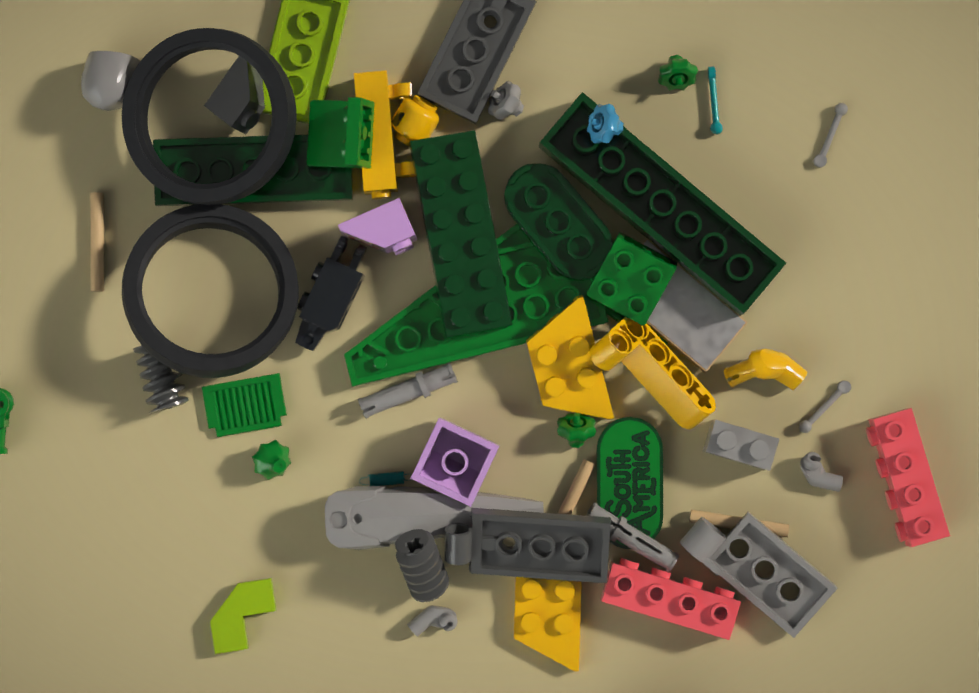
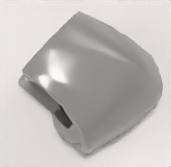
M90 52L81 78L83 97L93 107L101 110L112 111L121 109L125 90L135 68L140 62L139 59L120 52Z

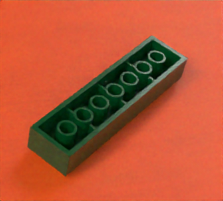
M582 92L539 142V148L737 314L743 315L786 265V262L624 126L623 131L619 135H614L609 143H593L590 134L587 132L589 115L594 111L597 104Z

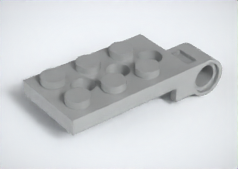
M749 511L727 536L707 519L701 517L680 541V544L693 557L702 562L717 576L720 575L793 638L838 589L833 582ZM736 539L746 541L749 545L748 552L743 556L733 555L729 549L732 541ZM763 560L771 562L774 566L773 574L767 578H762L755 572V566ZM787 582L796 583L800 588L798 596L794 599L784 598L780 593L783 584Z

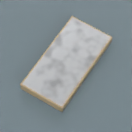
M648 238L642 243L672 259ZM678 263L676 271L647 321L652 330L703 373L710 369L748 323Z

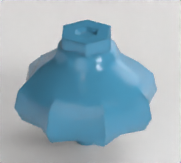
M599 104L596 105L594 111L589 115L587 132L590 134L593 143H609L614 135H619L623 131L624 123L620 121L613 105Z

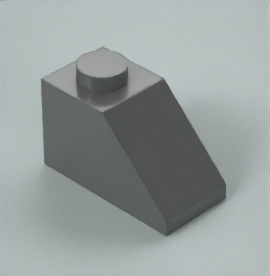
M238 56L204 106L229 126L246 135L258 123L260 114L265 109L263 80L260 74L248 61Z

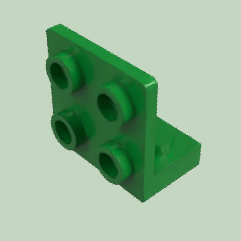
M348 97V101L311 100L307 165L312 167L371 169L375 102L358 97Z
M619 231L607 257L587 291V296L638 324L645 325L676 271L677 262Z

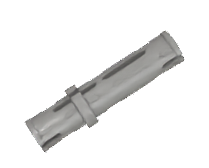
M447 363V365L424 374L420 371L415 373L416 377L367 397L359 398V405L361 410L364 411V417L367 419L369 416L422 395L426 398L431 396L430 392L452 383H457L458 381L452 370L451 363Z
M596 503L591 505L585 515L611 517V541L615 542L618 540L638 554L664 568L667 572L671 571L679 558L677 552L675 553L650 536L629 525L626 518L622 516L618 518Z

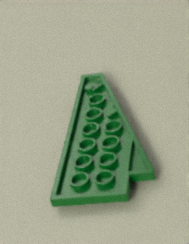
M515 224L496 239L512 321L511 326L446 338L435 285L344 354L351 385L354 387L526 344V340L547 325L551 318L557 313L562 312L579 295L584 297L591 327L606 324L608 319L604 305L587 296V291L595 277L586 280H573L561 275L523 230Z

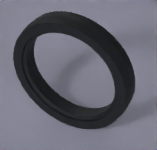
M197 28L186 30L157 44L135 68L125 90L122 104L123 136L129 154L137 168L153 185L174 198L194 204L214 205L233 202L251 195L262 188L273 178L285 162L296 131L295 97L289 79L281 65L264 47L254 40L225 29ZM204 50L229 51L248 61L263 79L269 93L272 108L269 136L257 159L237 176L214 184L192 183L173 173L157 155L148 130L150 99L162 75L181 58Z
M222 204L186 206L158 219L146 229L134 245L126 262L122 278V302L125 315L131 330L143 348L152 357L170 369L202 378H219L239 374L265 360L276 350L288 334L296 315L299 299L295 264L288 248L279 235L255 215L242 209ZM196 229H221L246 238L268 259L277 280L278 303L271 322L255 340L231 352L203 354L174 344L156 328L144 305L142 283L145 271L153 256L165 243L174 237Z

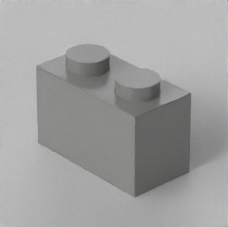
M712 420L703 452L770 471L779 438L719 420Z

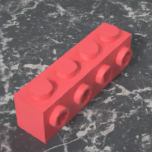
M912 408L868 419L870 427L866 428L867 437L872 447L876 446L879 454V459L875 460L880 477L886 478L889 490L885 491V496L890 510L895 509L899 522L895 523V530L899 541H905L906 546L915 547L949 537L950 533Z
M620 558L619 563L611 561L607 583L604 584L600 598L602 602L730 640L741 601L733 598L735 592L720 587H715L714 592L701 589L703 582L687 577L683 578V582H678L670 579V572L653 567L651 573L638 569L640 563Z

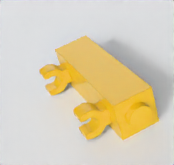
M387 70L354 73L355 96L375 102L371 169L362 168L365 195L371 194L373 200L391 198V193L398 192L397 178L415 177L413 161L395 162L390 100L413 98L411 82L389 85Z

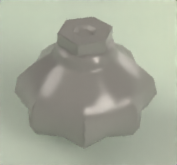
M506 81L502 86L492 91L488 109L490 115L501 120L510 115L517 117L522 113L524 105L520 100L521 90L518 85L512 84L511 81Z

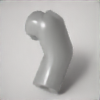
M815 452L807 453L801 459L800 466L808 483L814 487L840 492L843 476L826 473L820 462V455Z
M431 605L407 625L418 637L430 626L444 628L445 631H452L457 626L458 620L456 613L450 608Z

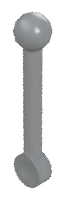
M838 103L835 106L836 115L820 154L815 156L813 160L816 167L821 168L827 163L826 154L841 117L848 111L844 103Z
M848 381L839 382L837 390L808 420L800 422V431L802 433L810 432L812 424L842 394L850 392L851 384Z

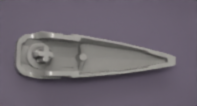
M355 486L337 491L328 497L325 503V527L328 540L336 547L365 550L390 547V544H395L402 534L414 529L428 531L434 539L445 537V528L450 524L462 523L472 527L471 508L544 513L542 501L478 492L470 507L432 488Z

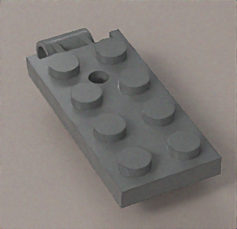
M463 0L417 95L477 124L537 1ZM488 16H493L497 21L496 25L492 28H488L484 24V20Z
M471 508L472 527L462 523H454L445 528L444 560L451 565H465L469 563L471 574L607 583L611 517ZM510 537L515 540V544L513 546H506L503 540Z

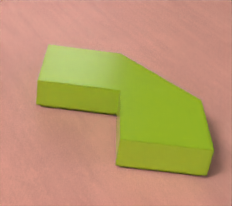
M272 578L241 582L236 585L210 621L215 654L249 648L244 616L276 611Z

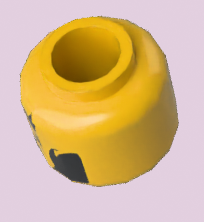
M415 95L413 98H404L391 118L392 127L396 131L395 138L410 146V141L430 138L439 123V116L436 113L437 107L418 95Z

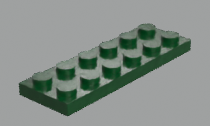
M475 130L410 141V151L446 338L511 326L512 321Z
M308 134L294 135V140L285 162L269 182L251 195L223 204L353 200L352 168L308 166ZM268 136L154 139L153 147L161 161L177 176L196 184H214L229 180L246 170L261 153ZM154 185L155 206L196 205L174 198Z

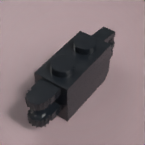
M341 236L331 257H327L325 263L318 262L311 277L316 282L310 293L304 292L297 307L301 311L299 317L302 319L295 343L311 351H315L327 331L334 332L340 330L365 277L363 273L357 270L367 247L360 244L356 248L349 267L339 263L348 245V238Z

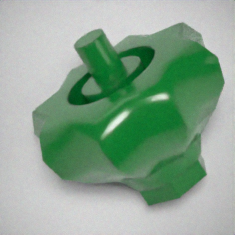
M679 55L670 56L668 63L660 67L658 83L666 86L669 91L676 89L684 91L688 86L695 84L698 68Z
M568 413L566 416L558 418L557 433L560 437L567 439L571 447L580 448L584 445L585 440L595 436L596 421L586 414Z
M273 440L268 444H260L258 451L252 456L255 463L254 472L261 474L266 480L283 476L286 468L291 464L289 448L281 445L277 440Z

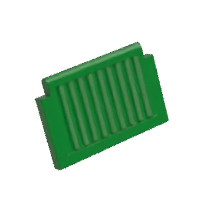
M280 373L202 387L208 428H215L217 437L282 426L281 416L287 415Z

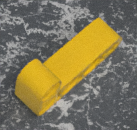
M625 316L590 349L591 360L602 370L609 371L619 362H622L682 428L689 430L695 428L716 409L715 400L709 391L647 323L640 325Z

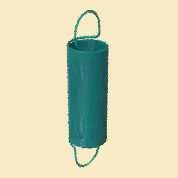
M404 471L368 475L370 486L404 484V475L407 474H404Z

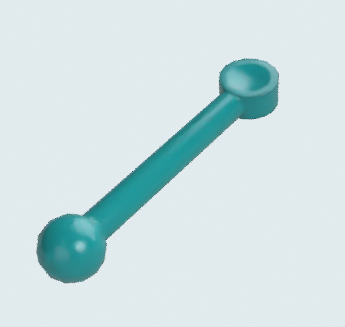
M715 66L708 67L713 119L710 130L713 134L717 135L723 131V126L719 122Z

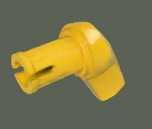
M770 349L751 351L749 359L724 368L725 378H732V380L728 381L732 388L757 377L763 380L775 379L794 390L808 373V371L786 354Z

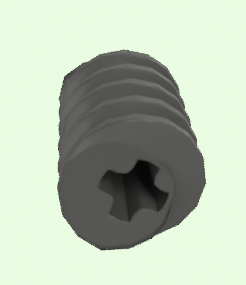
M142 345L133 348L134 353L145 355L136 362L138 366L148 368L139 375L141 379L151 380V382L143 386L144 392L154 393L146 399V403L157 405L149 413L174 408L189 401L188 397L178 396V392L186 388L185 384L175 383L174 381L182 376V373L160 363Z
M414 529L402 534L395 542V549L397 550L396 559L403 572L408 589H410L412 598L419 602H431L438 599L448 588L449 577L434 537L428 531L422 529Z

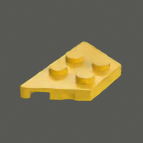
M579 295L562 312L557 313L551 318L547 325L541 330L536 331L526 340L541 402L546 407L613 419L614 415L602 369L598 368L590 357V349L595 345V340L584 297Z
M526 577L515 578L514 639L573 671H579L582 582Z

